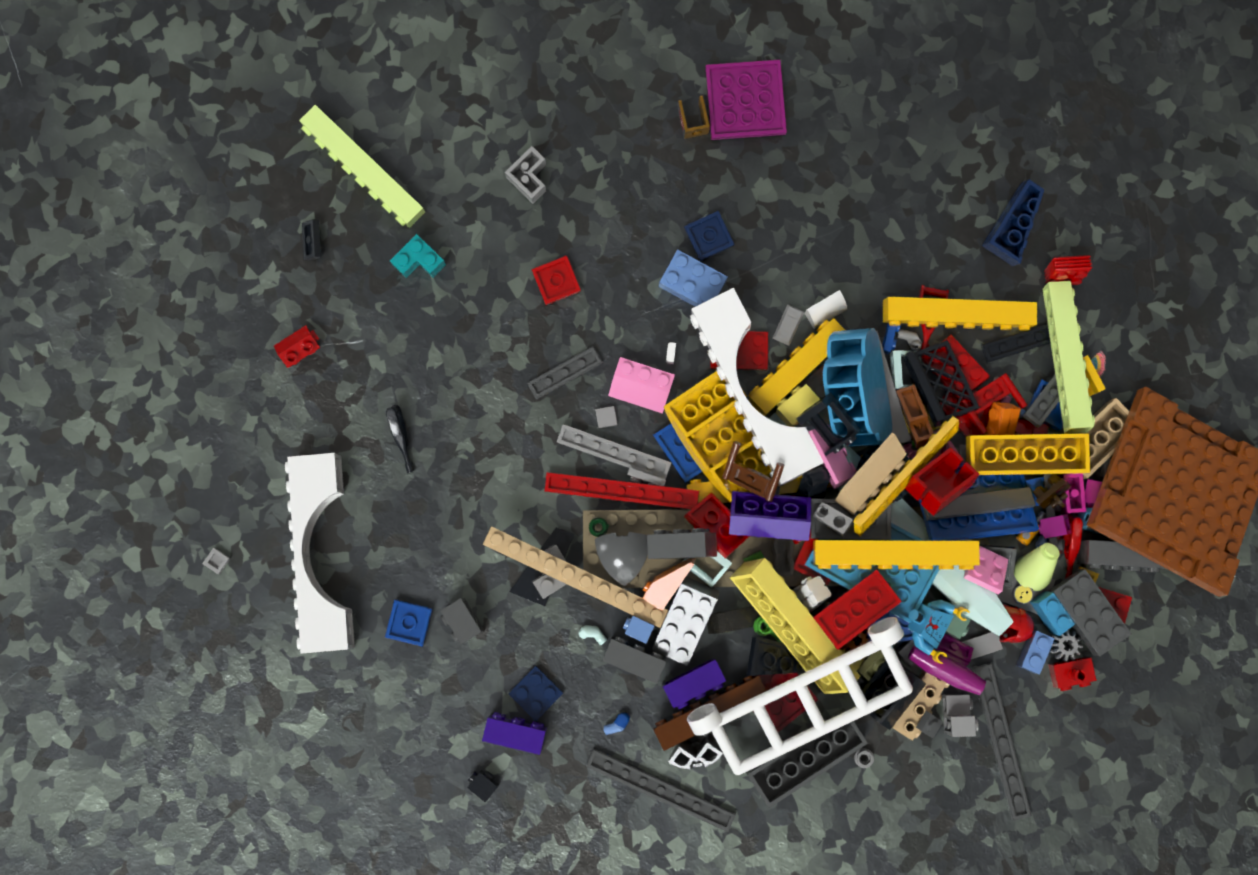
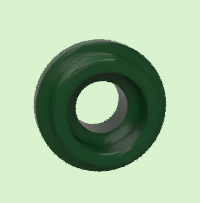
M594 518L589 523V531L593 536L600 537L607 533L608 524L603 518ZM596 524L602 525L601 531L595 530Z

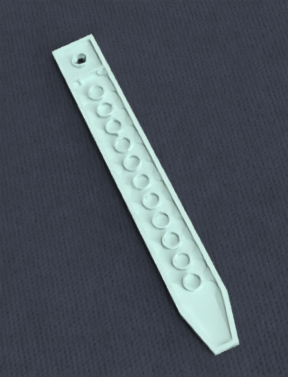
M776 412L769 418L773 422L787 426L777 416ZM808 420L802 425L798 424L795 426L806 427L808 432L815 429ZM843 444L848 454L845 456L848 463L852 462L856 469L861 457L850 447ZM844 484V485L838 487L837 489H838L839 491H841V489H842L846 484ZM903 499L891 503V523L924 541H929L924 520ZM954 565V569H940L932 584L956 608L964 607L969 610L970 613L963 611V615L998 636L1013 623L1012 618L996 593L965 579V569H959V565Z

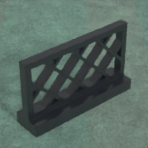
M948 340L917 352L911 351L906 353L904 362L934 427L949 421L952 416L957 418L979 409L978 403ZM945 347L948 353L946 359L935 355L938 349ZM921 355L931 357L929 365L921 363L918 357ZM933 359L944 362L942 370L931 367ZM946 364L954 366L956 370L954 375L943 371ZM928 370L939 374L936 382L928 379ZM941 375L952 379L949 387L938 383ZM954 380L962 383L964 387L962 392L951 388ZM936 387L947 391L944 399L936 396L934 392ZM949 392L960 396L957 404L946 400ZM962 397L970 400L972 407L965 408L960 406ZM944 404L955 408L953 414L945 416L942 409Z

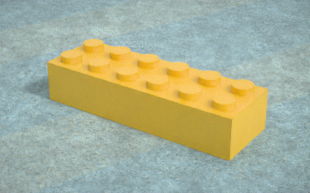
M834 318L830 322L825 320L816 330L818 332L816 335L812 333L802 343L804 345L802 348L798 346L791 353L789 361L784 359L775 369L777 372L775 374L771 372L761 382L763 386L759 387L757 385L750 392L748 401L763 416H766L827 357L829 336L834 331H844L845 329Z
M1089 434L966 436V462L979 475L1090 473Z

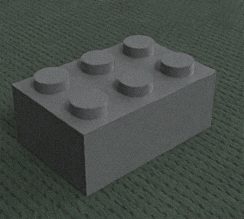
M696 528L692 529V533L691 530L676 529L673 530V534L672 531L655 530L654 534L647 535L648 559L717 557L716 533L710 532V529Z
M616 636V639L611 638L602 661L656 684L658 683L666 664L663 655L654 651L651 654L645 652V647L634 643V646L626 644L627 640Z

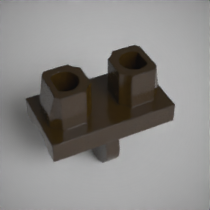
M1053 474L1047 480L1052 485L1048 491L1042 486L1037 487L1033 491L1037 498L1035 501L1043 509L1049 505L1052 508H1055L1058 504L1062 508L1066 506L1063 500L1068 497L1065 492L1071 488V485L1064 478L1061 479L1058 475Z

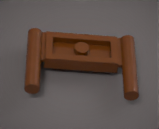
M734 441L722 478L772 502L785 465L778 462L773 476L770 478L740 462L736 463L741 443Z

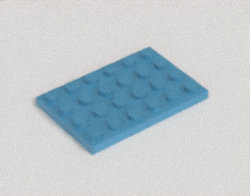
M891 523V540L872 541L924 540ZM819 539V540H839V539ZM813 551L805 563V566L848 590L878 570L902 601L889 612L908 623L912 622L909 619V613L914 609H919L940 570L938 565H933V569H918V565H913V569H898V565H892V569H878V565H872V569H858V565H851V569H838V565H831V569H818V565H813Z

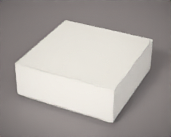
M668 343L667 364H674L676 343Z

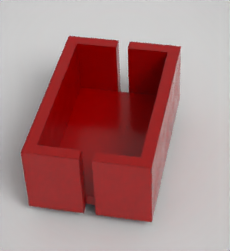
M950 447L913 475L905 489L917 501L921 499V505L934 516L968 490L979 476V473L966 462L957 474L956 470L964 459Z

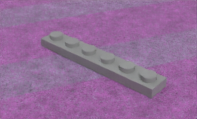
M564 424L557 439V443L665 480L672 463Z

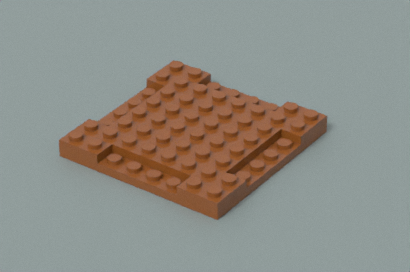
M1143 387L1136 392L1086 525L1218 597L1226 596L1229 594L1240 562L1237 559V555L1258 497V448L1245 441L1237 442L1178 409V404L1148 387Z

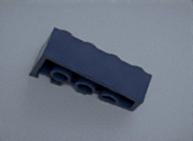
M1030 179L1022 182L982 246L1011 266L1021 264L1022 254L1027 246L1029 232L1032 230L1033 220L1038 211L1044 189Z

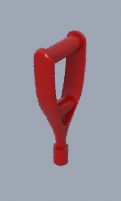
M922 285L919 298H923V294L948 299L949 290L946 289L945 291ZM921 324L923 331L921 350L929 347V338L936 327L927 329L926 324Z
M1068 514L1072 533L1062 535V539L1065 541L1064 554L1067 564L1065 579L1072 574L1082 538L1083 521L1081 518H1075L1071 514Z

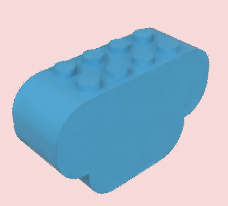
M874 328L834 331L828 338V359L823 367L825 396L831 392L861 429L855 435L857 439L850 445L846 443L844 445L847 447L881 445L892 433V416L878 334ZM828 405L830 425L833 433L837 436L845 437L847 435L846 426Z

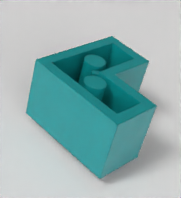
M417 234L390 260L391 264L405 278L419 265L432 278L446 266L444 260Z

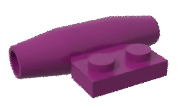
M944 634L937 649L934 648L935 651L947 654V658L941 654L938 656V660L943 664L935 662L932 655L928 656L915 645L908 655V659L925 672L955 688L976 695H980L985 688L986 681L967 667L971 661L974 648L947 634Z

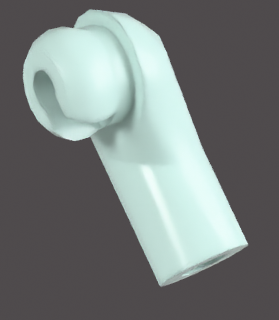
M585 625L579 630V636L582 639L594 637L599 645L608 640L597 626Z

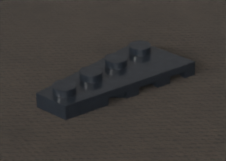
M556 527L540 550L544 551L555 544L565 558L574 534ZM529 566L509 591L543 606H546L549 598L547 596L543 599L532 583L534 579L544 573Z
M752 637L746 676L806 672L784 643L761 637Z

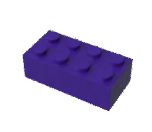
M732 491L729 534L809 541L811 497L774 495L773 501L770 502L754 493Z

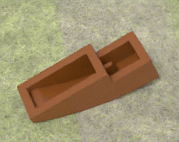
M914 384L896 390L912 439L916 448L919 449L928 443L929 438L934 432Z

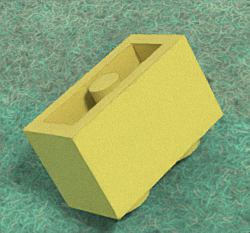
M807 384L802 388L798 386L791 392L792 396L788 400L784 398L777 404V416L789 427L798 425L799 422L796 418L820 400Z

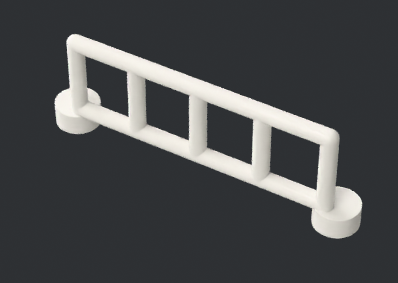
M896 617L879 620L868 629V634L872 641L721 713L718 712L715 704L700 706L688 715L687 722L695 735H704L712 731L733 773L741 775L911 694L913 687L892 646L904 636L902 627ZM881 650L898 686L867 701L849 665ZM838 670L856 706L824 721L807 685ZM796 691L813 727L782 741L764 705ZM754 711L771 747L740 761L722 725Z

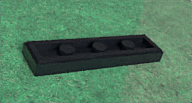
M1048 324L982 344L981 348L986 363L1050 344Z

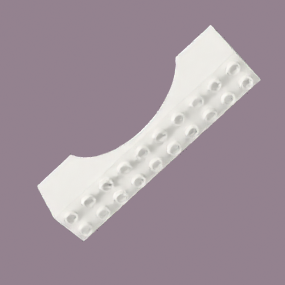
M734 288L692 308L690 321L695 329H699V338L703 346H708V356L712 363L716 362L718 366L716 371L721 381L725 379L727 383L725 389L730 398L734 397L736 401L734 406L739 415L743 414L745 418L743 424L747 432H752L754 436L752 437V442L755 448L761 449L763 454L760 457L765 467L769 466L772 471L769 474L772 478L778 462L785 465L778 483L779 486L802 476L807 471L820 467L824 462L806 427H789L771 421L751 405L741 389L736 371V357L743 338L751 328V321Z
M336 453L287 457L288 462H285V471L289 473V481L286 482V489L290 493L288 511L291 512L292 520H289V530L293 533V539L290 540L291 551H294V559H292L291 565L292 570L295 571L293 589L297 593V598L294 599L295 610H298V618L295 620L296 629L299 630L297 648L298 650L300 649V653L355 648L352 609L337 603L322 589L314 575L310 561V539L316 521L331 502L344 494L341 456Z

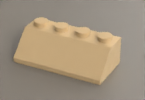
M893 432L841 489L835 499L838 504L853 516L857 511L861 513L867 507L868 503L866 501L870 497L874 499L881 491L878 487L882 483L886 485L893 477L891 475L893 470L896 469L898 471L905 463L903 459L906 456V452Z

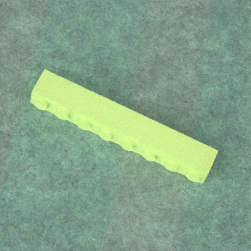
M316 105L299 120L303 126L301 129L308 136L312 134L316 138L314 142L321 149L325 147L329 151L328 155L335 162L339 160L343 164L341 166L347 174L350 175L352 173L356 176L354 180L362 188L366 186L370 190L368 193L373 199H380L383 202L381 206L388 213L392 211L396 215L395 219L402 226L406 224L410 228L425 213L423 207Z
M1071 281L1048 282L1042 290L1064 434L1087 433L1094 427L1095 418L1091 413L1092 399L1088 394L1089 380L1085 374L1086 361L1082 355L1083 343L1080 341V325L1077 323L1076 317L1078 310L1077 306L1074 305L1075 291L1071 286Z

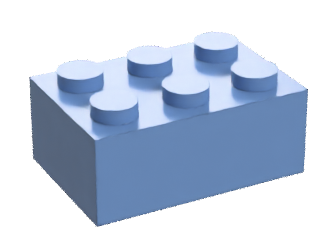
M677 249L659 282V287L696 307L718 296L728 276Z

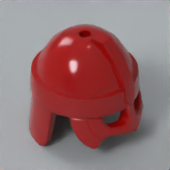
M1003 604L1013 623L999 636V641L1019 643L1031 638L1034 630L1032 617L1022 608H1014Z

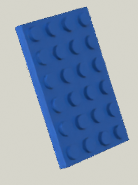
M961 463L958 469L956 470L957 474L959 473L964 463ZM979 475L973 485L961 495L1027 488L1024 475ZM919 500L929 541H958L1029 533L1039 530L1033 508L927 521L921 505L922 500Z

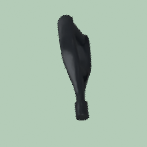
M392 405L387 408L386 417L392 436L404 457L406 471L410 473L414 471V468L409 459L407 431L403 415L398 405Z

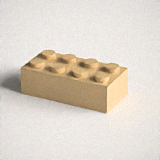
M1117 398L1109 400L1094 414L1095 424L1087 433H1074L1089 434L1090 473H1084L1083 479L1089 478L1114 453L1129 413Z

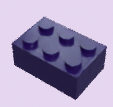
M712 658L663 683L662 687L673 708L678 707V709L687 706L689 704L688 701L692 698L698 700L706 696V691L710 689L716 691L722 688L726 679L716 660Z
M498 712L487 718L483 742L538 755L541 754L547 728L543 727L544 723L533 721L529 724L525 723V719L519 717L508 719L505 718V714Z

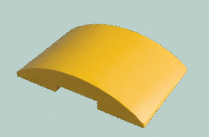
M715 371L666 404L663 408L675 432L693 460L718 491L731 502L732 491H748L722 478L734 441L741 443L736 463L740 462L766 476H769L772 471L769 466L765 467L760 457L763 454L761 449L755 448L752 442V437L754 436L751 431L747 432L743 424L745 419L743 414L739 415L734 406L736 401L734 397H729L725 389L727 384L725 379L721 381L717 371Z

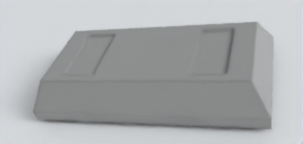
M787 304L772 339L790 346L805 312Z

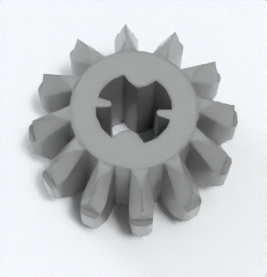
M1069 629L1060 636L1051 635L1050 637L1055 639L1052 644L1054 648L1050 650V653H1056L1055 658L1060 659L1062 657L1064 662H1067L1068 658L1075 660V655L1081 654L1077 649L1083 648L1082 644H1078L1082 638L1075 637L1076 631L1070 632ZM1063 642H1067L1068 648H1065Z

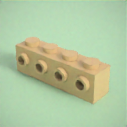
M922 670L919 678L926 683L925 687L892 727L912 741L914 738H918L922 732L916 726L925 711L932 714L931 709L934 704L937 705L940 702L943 689L950 685Z

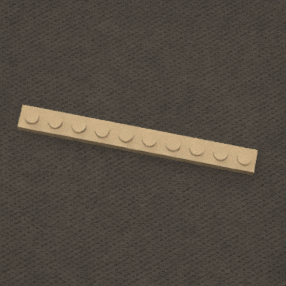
M492 526L482 544L658 628H661L669 611L665 608L661 611L642 597Z

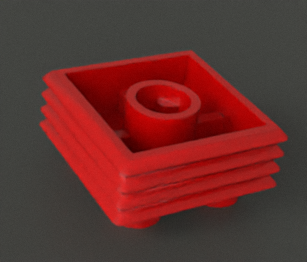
M1091 256L1054 257L1044 271V276H1046L1045 279L1047 280L1045 283L1071 281V285L1081 284L1082 280L1087 277V274L1092 269L1091 259H1089Z

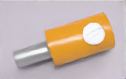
M1042 511L1036 517L1038 527L1040 520L1046 516ZM1039 530L1036 532L1020 533L1016 536V539L1023 545L1028 546Z

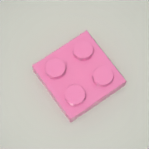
M979 545L980 565H974V570H965L964 578L996 594H1000L1003 591L1008 559Z

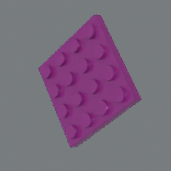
M780 60L711 64L705 66L711 140L786 135Z

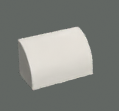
M839 290L808 308L804 314L815 329L825 320L829 321L846 311L847 304Z

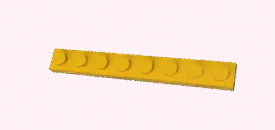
M952 416L948 422H943L937 434L931 435L928 443L918 449L915 457L906 462L903 470L893 476L891 483L881 489L879 496L868 503L866 510L862 514L859 513L855 517L853 523L856 534L861 536L906 488L912 476L924 468L957 433L959 427V420Z

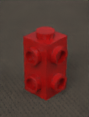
M305 325L275 344L274 348L277 355L286 367L289 368L320 348L317 342L319 337L314 330L310 331Z

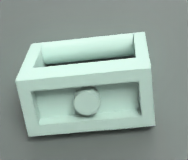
M898 350L890 353L891 377L895 390L911 386L903 385L901 357H905L906 353L911 351Z
M718 551L717 557L711 558L720 564L722 569L714 579L695 564L690 570L711 588L732 564Z

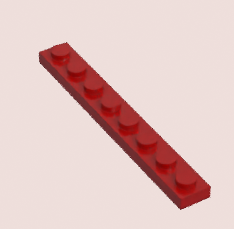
M548 472L546 474L544 490L545 492L684 509L695 507L698 504L700 493L698 490Z

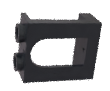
M831 392L796 418L801 425L808 420L830 448L824 453L826 456L831 452H834V454L839 452L845 443L850 445L857 439L855 435L861 430ZM828 405L846 426L847 435L845 437H839L834 434L818 414Z

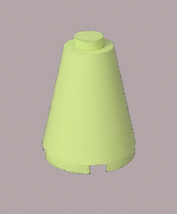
M1045 543L1020 557L1016 561L1014 576L1019 584L1025 588L1030 587L1033 591L1045 589L1052 580L1059 558L1058 548L1051 543Z

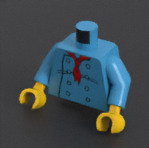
M935 600L927 605L921 603L918 610L914 609L909 613V619L912 622L909 623L908 629L912 632L914 645L928 656L932 655L935 662L943 664L938 660V656L941 654L947 658V654L935 651L934 648L937 649L954 617L952 614L954 613L959 619L966 621L967 619L962 617L961 613L963 611L970 613L969 610L964 607L955 608V605L943 600Z

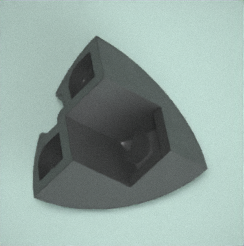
M629 532L627 536H617L616 533H610L595 539L597 554L609 575L624 586L631 582L640 572L648 555L647 535Z
M709 732L704 735H695L677 744L668 762L684 769H692L699 766L706 767L717 761L723 755V752L715 737Z

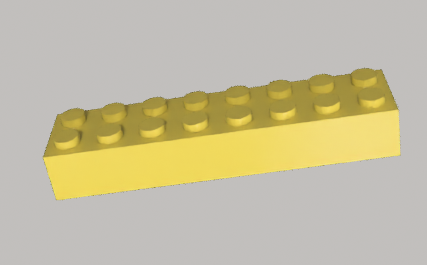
M766 558L743 562L730 577L806 672L844 654L842 650L835 648L813 619L808 608L799 601L796 593L787 586L784 578L778 575L772 563L766 560ZM850 664L849 666L856 680H858L860 675L856 671L855 666ZM838 670L814 681L824 694L848 692Z

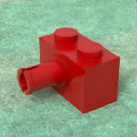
M1081 657L1075 660H1068L1067 662L1062 661L1048 664L1053 687L1060 688V691L1071 690L1073 685L1078 684L1079 687L1090 686L1091 682L1097 681L1091 657Z

